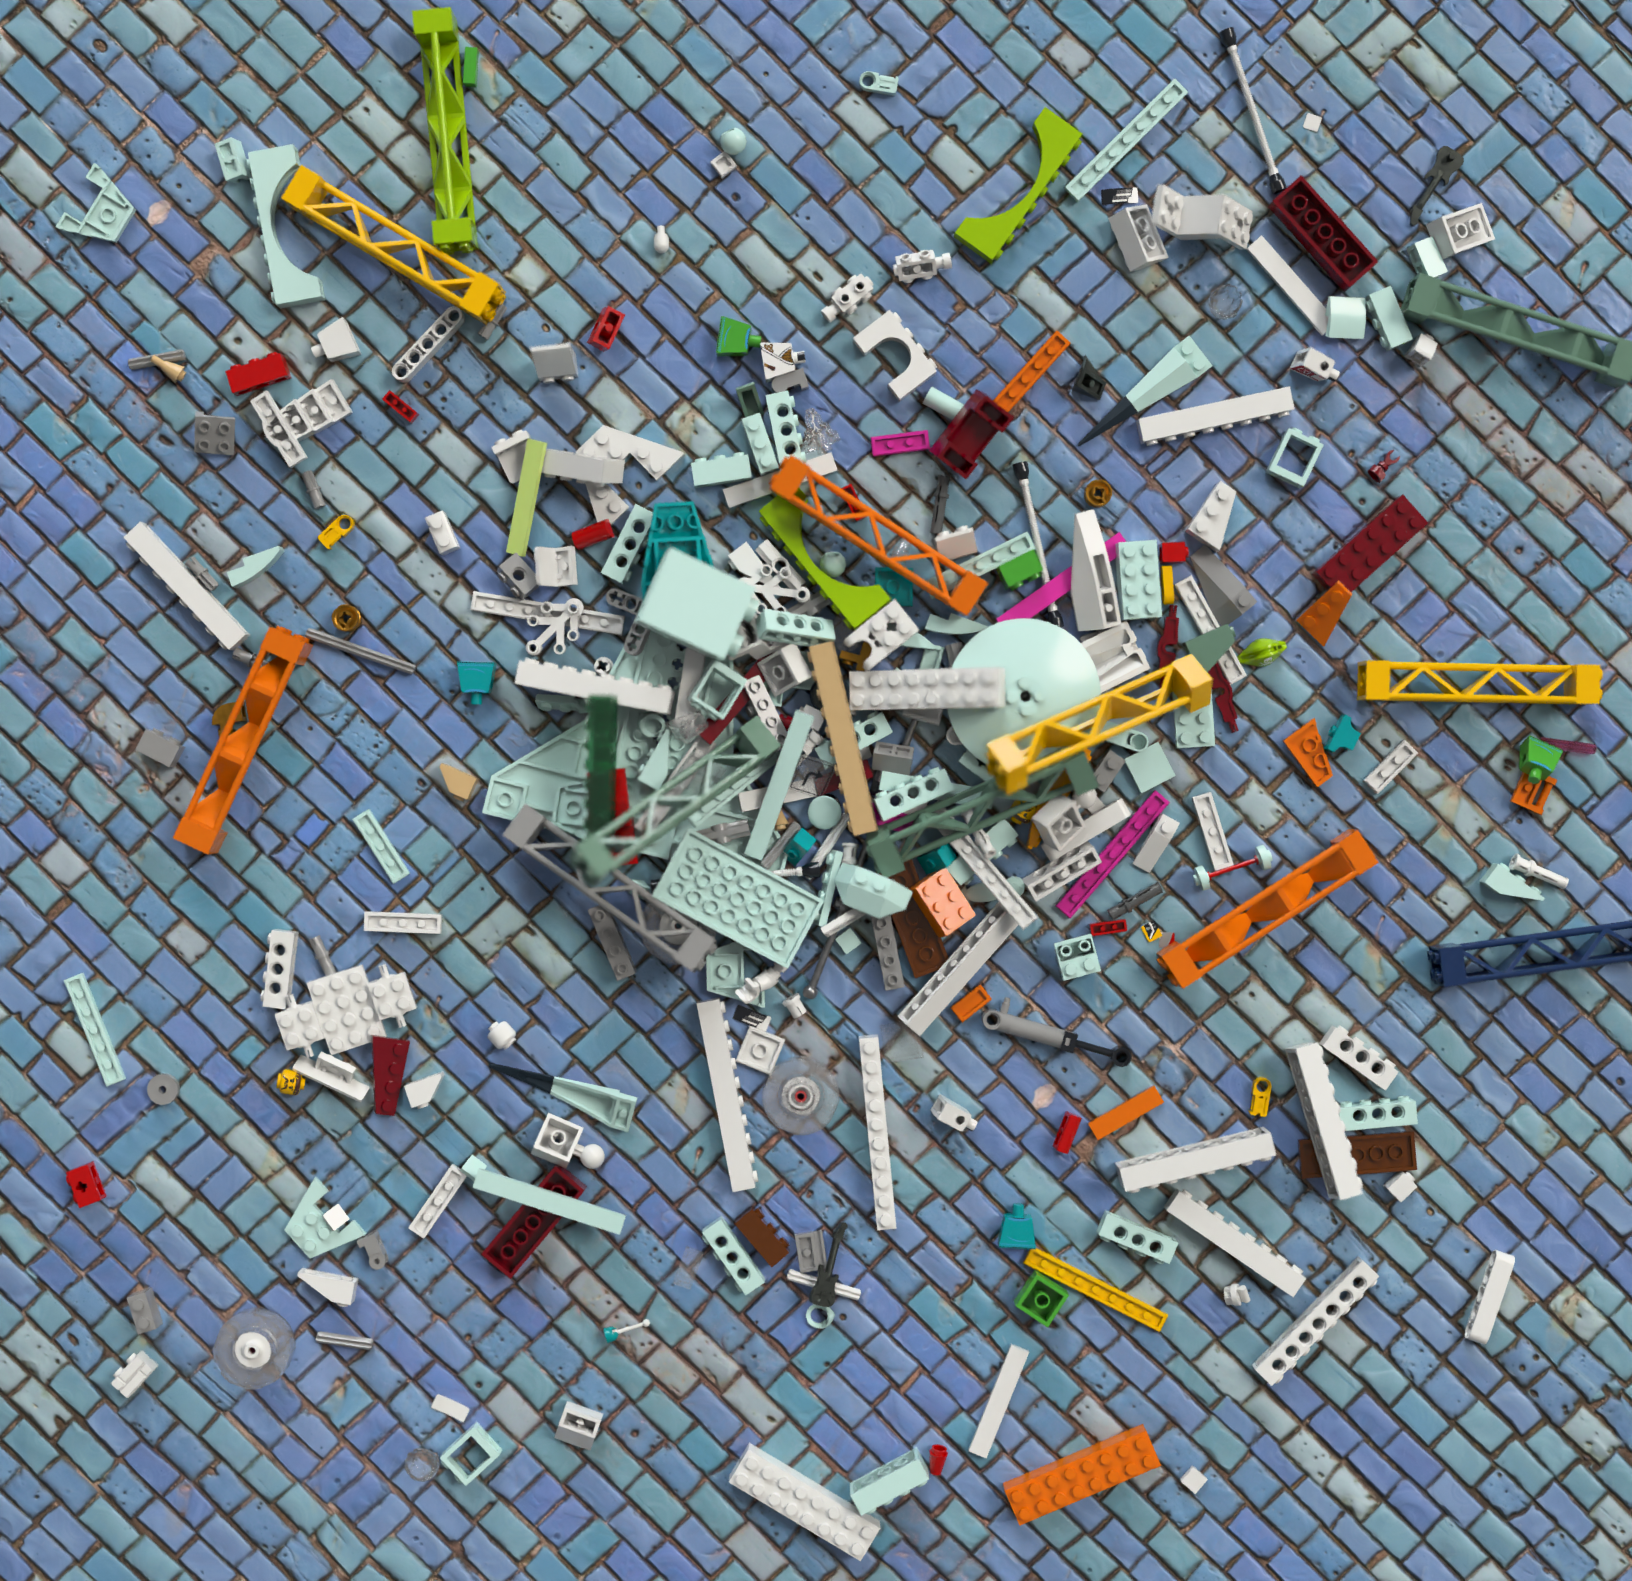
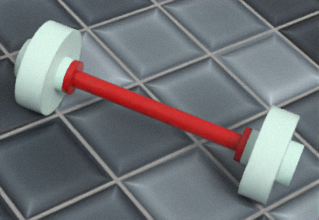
M1264 845L1255 847L1256 855H1254L1253 859L1209 873V871H1205L1202 865L1195 867L1193 879L1196 886L1205 891L1210 889L1209 881L1212 880V877L1256 863L1257 865L1260 864L1263 871L1272 867L1271 861H1273L1272 855L1269 850H1266Z

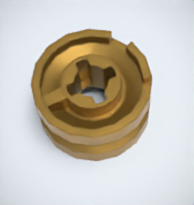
M1102 479L1091 481L1084 490L1085 501L1094 508L1105 506L1112 497L1110 484ZM1095 491H1101V496L1095 497Z
M342 604L333 611L332 622L337 629L352 632L360 626L361 614L356 607ZM345 615H348V616L351 617V618L348 619L347 622L344 621V616H345Z

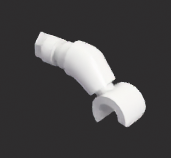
M774 962V967L770 966L768 970L765 969L752 980L745 978L744 982L746 984L734 992L745 1004L754 1001L761 991L775 986L779 982L780 973H784L787 968Z

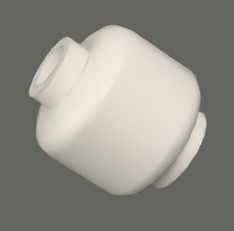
M496 1021L488 1028L490 1031L488 1039L497 1049L503 1048L506 1050L516 1041V1031L506 1021L501 1023Z

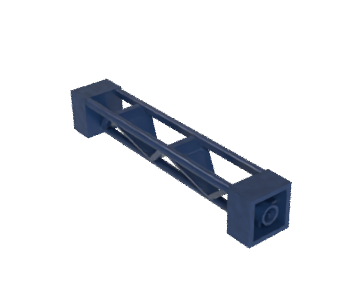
M1632 920L1462 944L1446 943L1429 946L1430 951H1427L1428 960L1432 965L1430 978L1434 981V984L1450 987L1631 962L1632 942L1614 931L1632 928ZM1595 933L1569 958L1540 942L1541 940ZM1605 934L1630 950L1590 956ZM1522 943L1496 968L1466 952L1468 950ZM1532 943L1556 959V961L1516 966ZM1464 957L1482 968L1483 971L1466 973Z

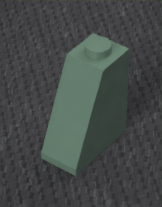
M1227 623L1182 644L1187 655L1192 654L1204 670L1208 672L1235 642L1234 637H1236L1233 627H1229Z

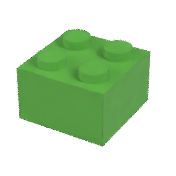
M1034 549L996 568V572L1005 590L1010 588L1011 591L1024 585L1023 581L1025 580L1032 582L1038 579L1043 571Z
M1034 1269L1015 1298L1014 1303L1017 1308L1046 1327H1049L1069 1294L1066 1289Z

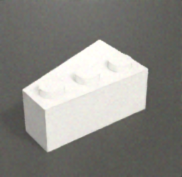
M1219 481L1185 532L1214 552L1220 551L1236 491L1222 481Z

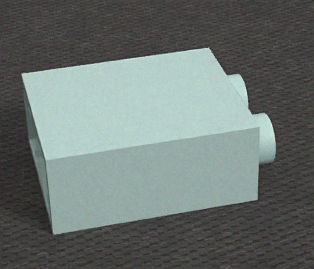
M670 547L665 551L634 623L711 659L721 661L725 659L726 654L733 658L737 655L744 636L736 633L742 619L751 622L760 601L752 598L756 587Z

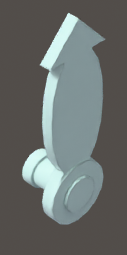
M1017 876L1009 877L1007 882L1021 896L1025 890L1024 881ZM983 882L974 884L968 889L964 886L961 890L969 904L970 901L989 902L996 900L995 896Z

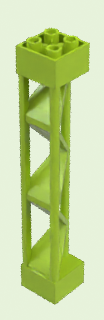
M451 7L413 10L414 35L421 47L436 220L431 221L433 243L437 249L447 255H452L455 251L472 253L473 250L478 249L457 19ZM452 58L454 62L456 92L444 72ZM430 69L432 71V79H430ZM459 131L463 167L451 147ZM436 141H437V143H438V145H439V153H438V155H437V144H436ZM467 205L468 217L459 218Z

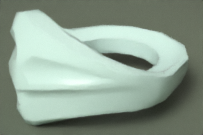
M655 712L643 713L637 720L638 729L647 737L656 738L661 731H665L666 723L664 719ZM654 718L661 722V729L657 733H650L644 727L648 719Z
M816 1304L811 1305L806 1313L808 1323L812 1327L819 1329L828 1327L835 1316L830 1307ZM821 1308L826 1311L827 1319L820 1323L814 1322L811 1318L813 1309Z

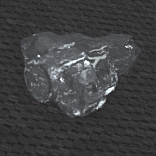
M813 408L806 410L805 423L807 429L804 432L805 441L803 442L805 453L817 451L818 455H822L833 450L831 445L841 440L838 432L832 430L829 423L823 422L820 414Z

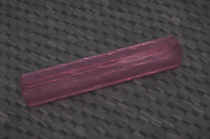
M1539 738L1563 751L1595 754L1597 749L1595 744Z

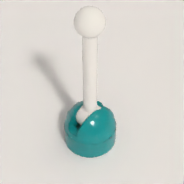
M645 1319L642 1323L619 1330L613 1326L603 1328L606 1341L611 1343L617 1340L620 1333L642 1326L648 1327L650 1321Z

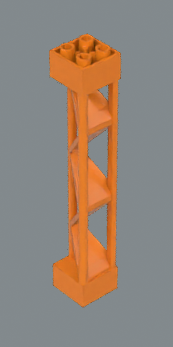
M791 455L789 458L785 456L779 466L782 470L779 474L775 473L769 481V485H771L770 491L962 616L969 614L988 582L971 571H966L813 471L810 466L795 456ZM805 477H807L815 509L794 496ZM813 480L863 513L826 517L823 515ZM869 517L877 549L834 521ZM875 520L925 553L889 558L886 555ZM931 557L939 589L897 562ZM938 562L961 576L950 595L948 594Z
M278 625L276 628L269 627L260 646V651L173 839L206 854L219 852L228 833L222 830L221 827L296 664L304 666L313 647L312 644L308 643L310 639L295 633L291 635V630ZM267 651L278 656L260 668ZM245 701L249 722L229 735ZM215 768L218 789L198 803Z
M1354 829L1346 830L1330 841L1332 844L1330 848L1184 942L1174 941L1156 954L1159 958L1156 960L1162 969L1164 968L1165 971L1169 972L1167 977L1172 985L1184 989L1210 970L1331 892L1378 864V860L1360 832ZM1310 868H1312L1308 873L1302 874V873H1304L1305 871H1307V870H1309ZM1337 880L1307 899L1314 882ZM1249 908V910L1246 913L1240 914ZM1275 920L1244 940L1252 922ZM1213 960L1199 970L1194 962Z

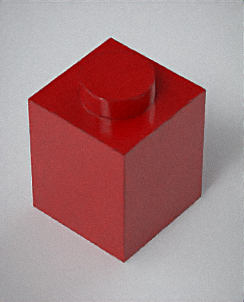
M1185 542L1159 544L1160 564L1184 563L1189 556L1188 547H1185Z

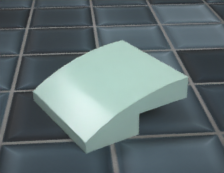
M1328 296L1325 313L1328 316L1325 336L1329 338L1364 339L1366 325L1365 298Z

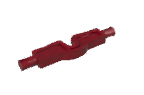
M1169 605V615L1164 619L1163 635L1160 637L1156 648L1159 658L1158 670L1171 665V662H1174L1176 659V654L1167 652L1165 646L1178 643L1179 618H1176L1177 605ZM1166 675L1158 678L1160 679L1159 689L1162 688Z
M1217 661L1207 673L1212 678V690L1218 688L1224 690L1223 694L1215 697L1214 700L1223 721L1228 722L1231 733L1239 731L1235 721L1238 717L1232 703L1233 691L1230 683L1223 677Z

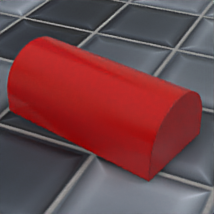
M609 519L572 532V540L578 550L615 537Z
M1068 1111L1065 1112L1052 1145L1057 1151L1065 1154L1069 1153L1082 1117Z

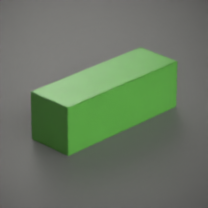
M465 47L463 84L465 87H477L479 59L477 47Z

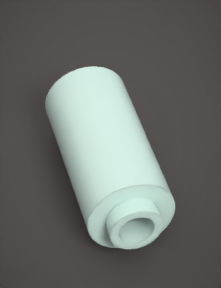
M934 387L930 388L922 403L951 420L954 419L964 406L961 402Z

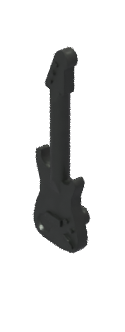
M1443 146L1439 149L1433 168L1424 176V180L1428 177L1433 179L1416 206L1412 207L1410 216L1411 226L1418 224V219L1423 212L1422 209L1439 182L1443 180L1444 186H1446L1452 173L1457 171L1464 163V158L1448 146Z
M841 1222L831 1236L833 1241L825 1272L823 1269L824 1265L819 1264L818 1279L809 1295V1301L813 1304L831 1307L835 1302V1283L839 1275L834 1274L832 1276L840 1240H843L845 1230L848 1227L845 1222Z

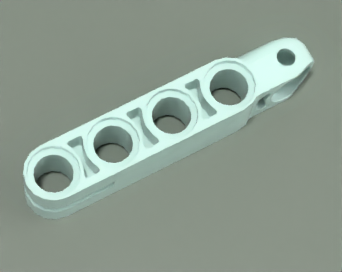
M1107 721L1100 734L1119 726V724ZM1133 729L1104 740L1137 752L1144 751L1149 742L1148 737L1144 733Z

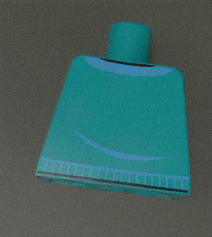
M457 662L462 693H471V705H482V693L491 694L497 663Z
M1014 1203L1012 1214L1005 1213L1003 1215L998 1237L999 1248L1036 1249L1033 1220L1031 1215L1024 1214V1204Z

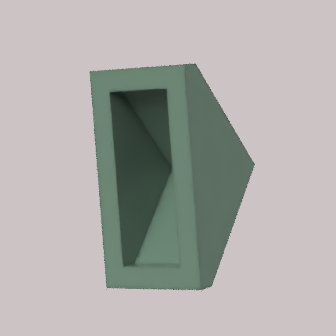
M754 382L735 388L745 417L760 413V415L764 414Z

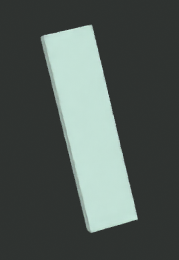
M370 809L352 819L393 884L411 874Z

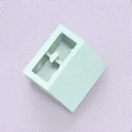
M1092 934L1054 943L1056 960L1063 981L1101 971Z

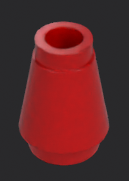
M932 1445V1448L929 1450L930 1473L933 1475H941L947 1459V1448L943 1445Z

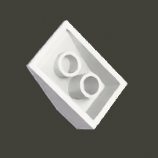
M1482 203L1442 216L1426 224L1430 237L1433 236L1442 259L1452 257L1495 239Z
M570 343L531 347L537 376L543 383H554L556 379L573 381L574 377H578L576 353Z

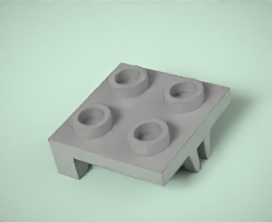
M196 411L194 452L234 455L235 418L204 415V412Z

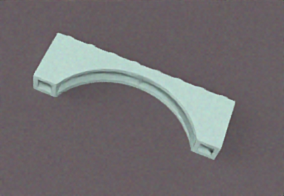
M294 144L248 152L249 159H246L248 170L252 173L250 184L252 190H255L256 197H253L255 208L259 211L257 222L259 228H262L263 235H260L262 246L266 249L264 260L266 265H269L270 273H267L270 285L272 284L273 292H271L273 303H276L279 308H286L324 301L325 294L322 281L316 276L301 271L289 261L279 244L275 229V210L279 195L287 181L301 166L298 149Z

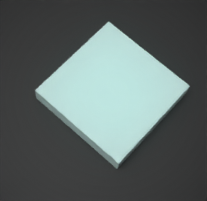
M1159 742L1148 746L1144 751L1136 752L1124 759L1140 793L1176 776Z

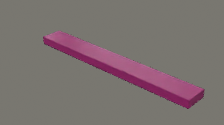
M1120 532L1104 542L1109 562L1116 558L1115 544L1126 542ZM1072 566L995 619L996 622L999 623L1012 619H1030L1071 590Z
M1154 790L1098 855L1102 863L1083 873L1055 906L1071 919L1170 802Z

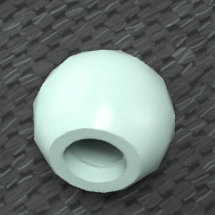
M732 128L721 135V148L729 155L740 154L746 147V135L738 128Z
M839 552L825 553L819 563L820 570L833 578L840 576L846 567L845 558Z

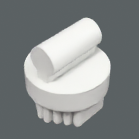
M1231 1284V1286L1224 1287L1226 1305L1241 1306L1242 1302H1250L1245 1285Z

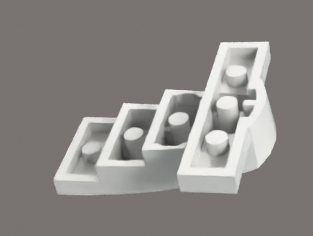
M330 379L317 389H311L299 399H294L281 410H279L269 391H264L250 401L262 420L266 437L273 445L278 447L290 468L308 458L299 441L317 434L353 413L333 379Z

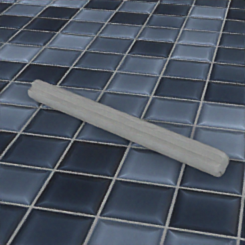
M308 628L305 637L408 674H413L416 666L414 664Z

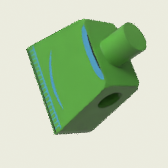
M721 316L716 355L747 356L749 346L760 348L762 336L751 335L752 328L749 324Z
M1529 735L1520 744L1519 769L1529 774L1528 781L1530 783L1537 784L1540 780H1545L1553 773L1563 750Z

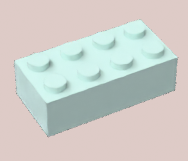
M1157 540L1116 543L1115 562L1121 621L1157 619L1162 617Z
M918 1448L910 1450L850 1483V1496L861 1516L864 1514L869 1515L876 1511V1508L880 1505H888L895 1497L899 1495L901 1497L905 1496L910 1492V1489L916 1486L921 1487L927 1483V1480H929L928 1467Z

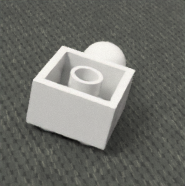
M1074 789L1072 800L1064 795L1055 797L1032 817L1046 845L1060 852L1086 827L1078 809L1090 808L1095 804L1097 799L1095 789L1077 796Z
M548 1113L531 1152L532 1155L563 1168H567L572 1154L580 1157L582 1164L589 1169L598 1168L605 1159L604 1151L599 1145L589 1144L584 1147L577 1144L584 1129L583 1127Z

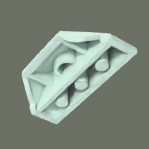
M845 863L841 864L834 880L844 905L878 919L904 911L913 893L891 879L859 866Z

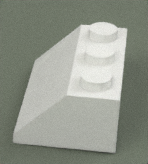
M1147 204L1125 208L1108 218L1111 229L1118 241V246L1125 258V264L1130 272L1144 269L1169 258L1156 226L1151 224L1152 215Z

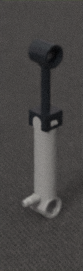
M1005 997L1000 1011L987 1009L982 1014V1022L990 1030L1018 1036L1070 1053L1074 1052L1075 1047L1110 1057L1119 1067H1125L1131 1062V1053L1123 1046H1115L1111 1050L1077 1040L1078 1034L1076 1032L1062 1030L1007 1014L1011 1000ZM991 1014L997 1016V1020L993 1024L987 1023V1017ZM1125 1052V1058L1122 1061H1118L1116 1059L1117 1053Z

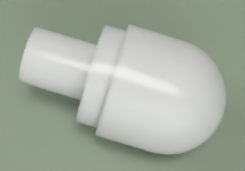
M657 226V234L654 235V249L658 253H665L669 249V237L665 233V226Z

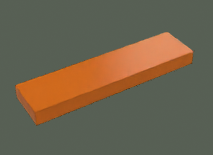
M1153 1085L1088 1122V1125L1096 1139L1100 1140L1161 1105L1164 1101Z

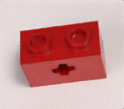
M610 306L602 308L587 343L603 352L609 350L625 314Z
M94 1161L66 1172L67 1184L71 1186L74 1193L73 1200L78 1204L79 1208L107 1197Z

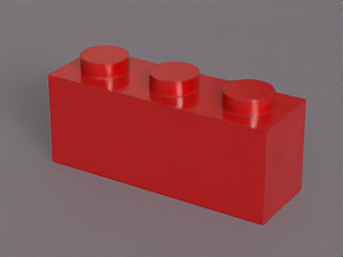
M273 352L267 354L266 358H255L249 360L248 364L231 366L230 370L225 371L232 393L240 396L291 379L285 357L281 353Z

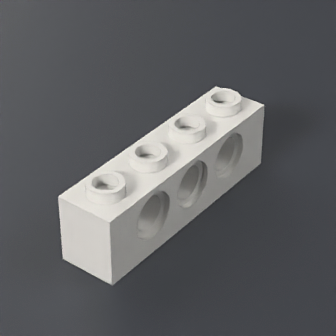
M1086 841L1022 880L1030 896L1035 901H1038L1102 863L1094 846Z
M274 929L268 935L267 943L270 944L269 952L265 956L267 971L263 974L265 990L261 992L262 1007L287 1009L289 1007L285 996L292 994L298 931ZM278 945L284 946L285 953L283 955L278 953ZM276 964L282 966L283 971L281 974L276 972ZM274 983H278L280 985L281 989L279 993L273 990Z
M1332 1025L1319 1044L1386 1091L1399 1073V1071L1394 1069L1396 1065L1388 1059H1385V1061L1380 1059V1054L1371 1047L1369 1050L1363 1047V1041L1357 1037L1353 1039L1347 1035L1349 1032L1340 1025L1338 1028ZM1347 1040L1348 1047L1341 1050V1042ZM1362 1051L1364 1057L1362 1060L1357 1061L1356 1054ZM1379 1063V1069L1376 1072H1372V1065Z

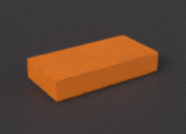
M979 984L950 1008L963 1023L991 1001L992 998Z

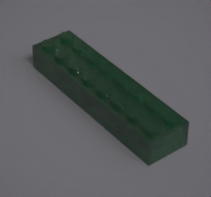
M589 695V699H586V710L589 711V718H586L585 729L589 730V735L585 739V750H588V758H585V770H588V778L584 780V788L588 790V794L584 798V809H587V817H584V829H587V836L584 839L592 833H598L616 820L618 695ZM615 830L603 839H615ZM606 848L610 854L615 851V849Z

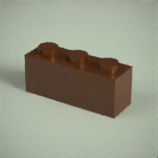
M752 1205L735 1220V1225L766 1262L773 1267L789 1254L790 1244L784 1237L780 1238L777 1235L776 1227L771 1222L767 1223L764 1219V1213L759 1208L755 1209Z

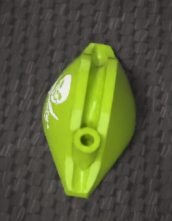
M1259 638L1251 642L1237 658L1241 664L1264 667L1273 663L1287 646L1283 641Z

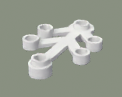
M768 564L763 565L761 570L751 578L743 577L739 579L756 587L754 592L762 593L775 611L781 607L784 609V612H787L786 608L780 605L774 595L794 597L802 603L810 599V591L805 587H799L797 590L775 587L782 580L791 576L792 571L788 567L781 568L780 573L764 585H756V583L764 576L772 574L773 569ZM764 567L770 568L768 574L763 572ZM784 569L789 570L788 576L782 575ZM800 591H805L806 596L804 598L799 597ZM753 593L752 598L760 601L756 594ZM759 602V606L764 605L765 609H767L766 604Z
M571 598L565 604H552L548 601L541 604V610L544 613L565 611L560 617L530 615L527 618V623L530 626H537L538 624L550 625L536 640H531L527 643L526 651L530 655L540 654L543 649L542 645L555 632L556 644L554 645V652L556 654L565 653V622L569 618L570 630L567 633V638L570 641L579 639L578 616L583 613L584 605L577 598ZM545 604H549L550 609L548 611L544 609ZM572 604H575L577 607L574 612L571 610ZM532 617L536 618L535 624L531 623ZM571 632L576 633L575 639L571 638ZM532 644L536 646L535 651H532L530 649V646ZM558 645L563 647L562 652L557 650Z

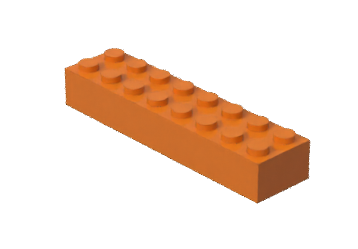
M1141 1424L1004 1482L1003 1487L1020 1526L1161 1466L1148 1433L1144 1425Z

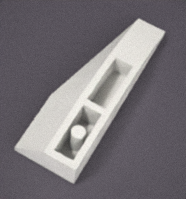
M1093 509L1074 514L1071 599L1077 631L1100 630L1121 625L1112 571Z

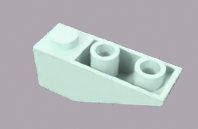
M668 729L665 732H660L656 739L659 742L655 749L651 748L647 755L649 760L646 766L642 764L637 773L640 775L638 780L656 790L662 787L669 775L670 730Z
M1493 863L1479 881L1494 893L1542 901L1545 899L1540 895L1541 891L1539 889L1526 885L1524 878L1517 874L1514 876L1509 872L1511 869L1503 863H1500V865Z

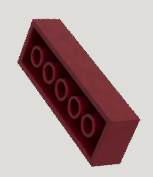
M1302 175L1269 204L1268 208L1344 292L1379 262Z
M1402 494L1395 498L1329 557L1312 575L1326 591L1337 581H1340L1352 592L1428 524V521Z
M555 1165L537 1186L574 1199H578L587 1188L583 1182L566 1168ZM522 1204L481 1255L511 1279L563 1216Z

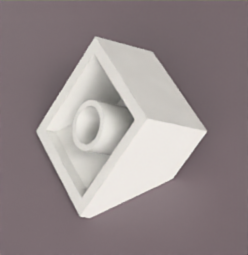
M794 644L779 649L757 663L775 697L813 677L798 646Z

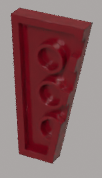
M371 1035L374 1112L381 1115L395 1116L410 1041Z

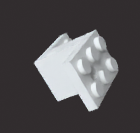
M1157 185L1151 224L1180 240L1222 239L1234 247L1244 250L1247 249V243L1250 239L1249 231L1253 221V211L1225 194L1182 196L1165 185Z

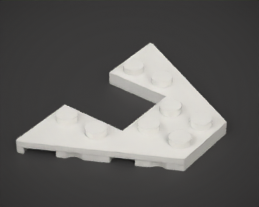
M605 425L576 451V453L622 460H625L631 454L657 481L685 455L681 451ZM588 481L586 487L597 522L609 519L612 526L630 507L606 483H604V487L594 486L592 485L593 482Z

